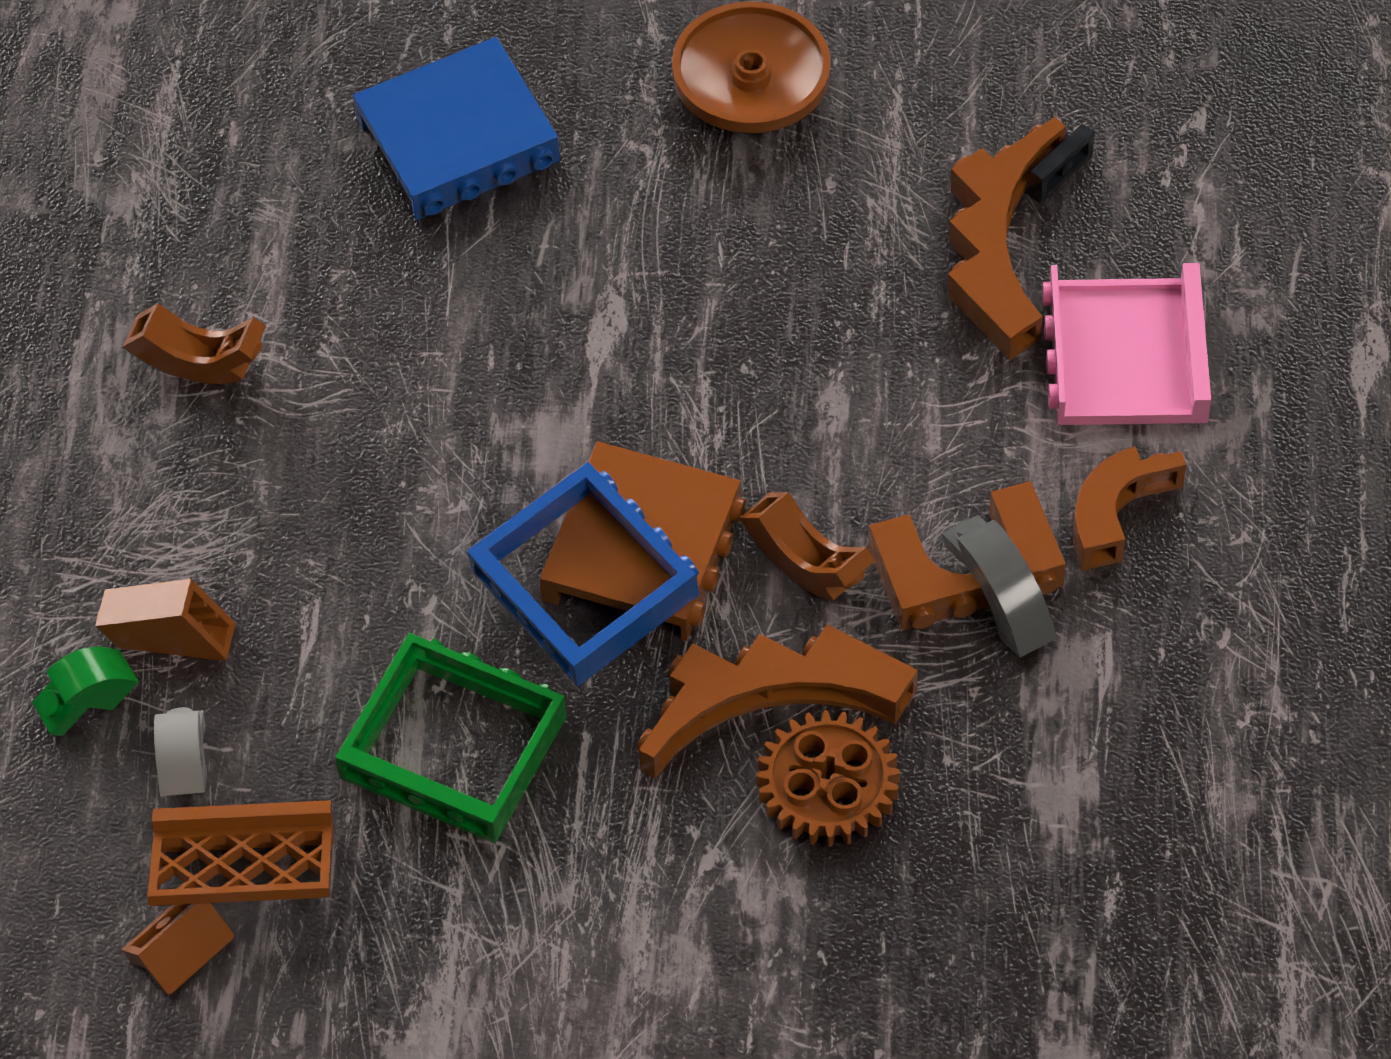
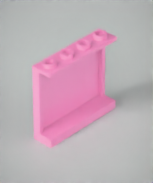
M1183 263L1181 278L1058 280L1057 265H1051L1050 282H1042V305L1050 306V315L1044 316L1045 340H1052L1053 349L1046 350L1047 374H1054L1055 384L1048 385L1049 409H1056L1057 425L1208 423L1211 390L1200 264Z

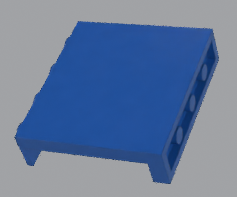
M497 37L353 94L357 121L363 130L369 128L411 200L415 220L428 215L438 214L447 207L464 200H472L481 193L501 185H508L522 176L537 170L547 169L552 164L560 161L559 142L556 132Z

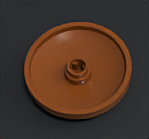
M737 2L705 12L684 29L673 50L672 78L681 101L701 120L728 131L741 133L770 132L798 122L811 113L821 102L830 80V53L820 31L808 19L797 12L766 2Z

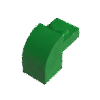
M106 647L83 648L61 658L46 671L51 681L32 703L50 734L63 736L89 707L113 711L139 681L120 650Z

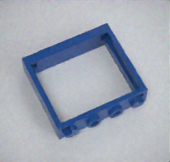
M589 462L585 463L467 550L472 573L577 686H580L700 595L697 581L699 572L691 559L686 555L679 557L671 548V541L665 532L657 526L652 528L644 520V513L638 504L631 498L626 501L618 493V487L611 476L605 471L599 473ZM589 494H592L671 576V579L582 646L578 647L499 561Z

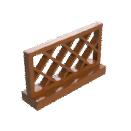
M331 800L153 809L152 826L154 834L147 894L149 906L330 897L332 845L335 844V826ZM320 845L309 854L297 847ZM275 847L264 856L253 850V848ZM209 850H229L220 858L208 852ZM166 852H185L174 861L163 854ZM286 854H289L298 862L286 871H283L274 863ZM244 856L253 863L244 871L238 873L229 867L236 860ZM199 858L208 866L194 876L184 868ZM310 869L320 876V882L300 883L295 878ZM263 871L275 878L264 885H255L251 882L253 878ZM218 873L230 880L221 887H209L205 884ZM174 875L185 882L176 889H160V885Z

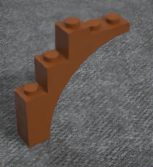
M1056 116L1043 125L1039 124L1033 127L1024 138L1013 145L1004 146L993 158L981 148L971 156L966 155L960 158L954 167L951 168V192L965 207L960 209L949 221L950 245L965 260L957 263L948 273V297L1009 360H1012L1042 339L1043 316L1024 294L1012 269L1006 238L1012 214L1025 188L1029 185L1030 171L1065 140L1066 126Z
M828 624L819 637L812 636L809 639L802 655L759 634L751 647L746 645L741 650L735 665L692 643L685 655H678L669 668L668 678L670 679L671 696L668 697L661 709L660 720L653 730L650 728L646 729L638 742L637 752H639L640 771L656 778L679 751L702 733L731 718L762 708L790 704L834 705L862 711L896 724L917 692L918 670Z

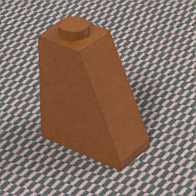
M192 579L105 589L95 627L118 648L221 661L227 660L236 623Z

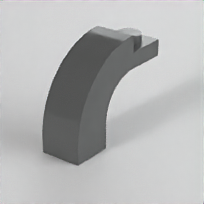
M977 515L971 519L962 520L955 527L941 533L945 547L968 568L980 585L992 610L999 637L1014 653L1022 657L1057 639L1048 607L1029 566L1014 542L994 519L986 522Z

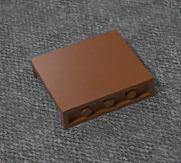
M597 441L588 462L599 473L602 471L607 472L616 483L618 493L626 501L629 498L634 500L643 511L644 520L652 528L656 526L661 528L671 541V548L679 557L686 555L698 569L697 581L700 595L664 621L680 626L681 640L688 641L693 626L699 628L703 621L706 603L703 600L706 592H713L717 585L720 569L717 567L720 557L726 558L730 552L733 541V533H730L734 522L740 523L739 517L745 513L747 500L741 498V480ZM589 494L567 511L539 580L542 601L558 605L564 593L628 611L671 579V576L592 494Z

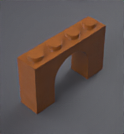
M1028 481L992 491L990 494L989 516L991 520L994 519L1005 530L1029 566L1042 595L1049 594L1058 587H1062L1064 585L1066 563L1032 482ZM910 514L869 525V550L875 559V566L901 631L911 628L924 629L936 621L954 616L957 618L967 617L976 610L990 607L980 585L972 574L949 572L931 561L925 553Z

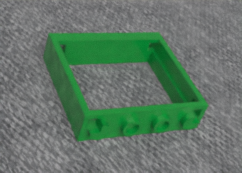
M408 633L335 757L339 778L496 844L567 717L565 696L550 690L547 684L537 685L522 679L519 674L511 669H498L485 664L474 654L468 652L458 653L444 647L441 642L434 638L429 641ZM418 669L541 719L493 805L369 754Z

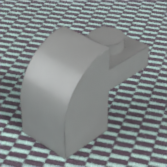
M180 707L171 709L166 714H155L154 745L160 797L205 792L207 770L203 747L205 733L203 710L192 711L190 708Z

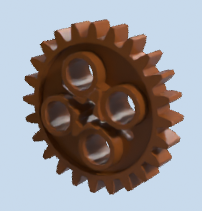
M824 710L821 721L816 722L810 713H806L805 725L800 726L795 720H789V734L780 729L775 730L776 743L765 742L764 754L766 756L758 758V770L761 772L756 773V785L761 787L759 789V801L767 803V817L779 815L777 818V828L779 830L791 824L793 826V839L796 840L803 832L809 833L810 845H814L820 835L825 836L828 847H832L834 838L837 835H841L846 844H851V832L855 830L859 835L866 838L868 836L867 823L880 828L882 826L881 813L891 815L893 805L891 800L898 799L899 786L896 784L900 783V770L895 768L897 767V754L888 753L890 749L889 739L877 741L878 728L876 726L864 732L863 718H858L851 725L847 723L846 712H842L837 721H831L828 710ZM815 751L820 755L815 758H808L803 754ZM851 760H857L862 762L863 765L851 767L846 763ZM798 789H805L811 793L805 796H798L792 792ZM841 798H848L854 802L849 805H841L835 801Z

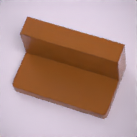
M211 903L171 905L121 950L131 963L144 967L164 993L172 994L234 938V934Z

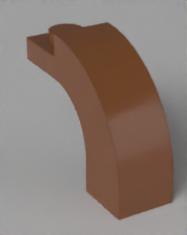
M157 303L136 316L122 347L143 362L170 375L206 384H228L244 378L250 362L257 357L262 349L263 344L260 339L266 325L252 317L229 330H207L185 322Z
M1135 446L1108 457L1088 475L1077 497L1073 527L1074 549L1081 571L1123 561L1125 537L1117 517L1118 512L1134 499L1183 488L1186 462L1182 451L1170 454L1157 453L1147 459L1140 460Z
M769 492L739 517L754 541L778 568L799 586L824 599L835 600L847 588L859 583L866 575L864 570L875 562L867 547H843L824 537L808 521L789 492Z

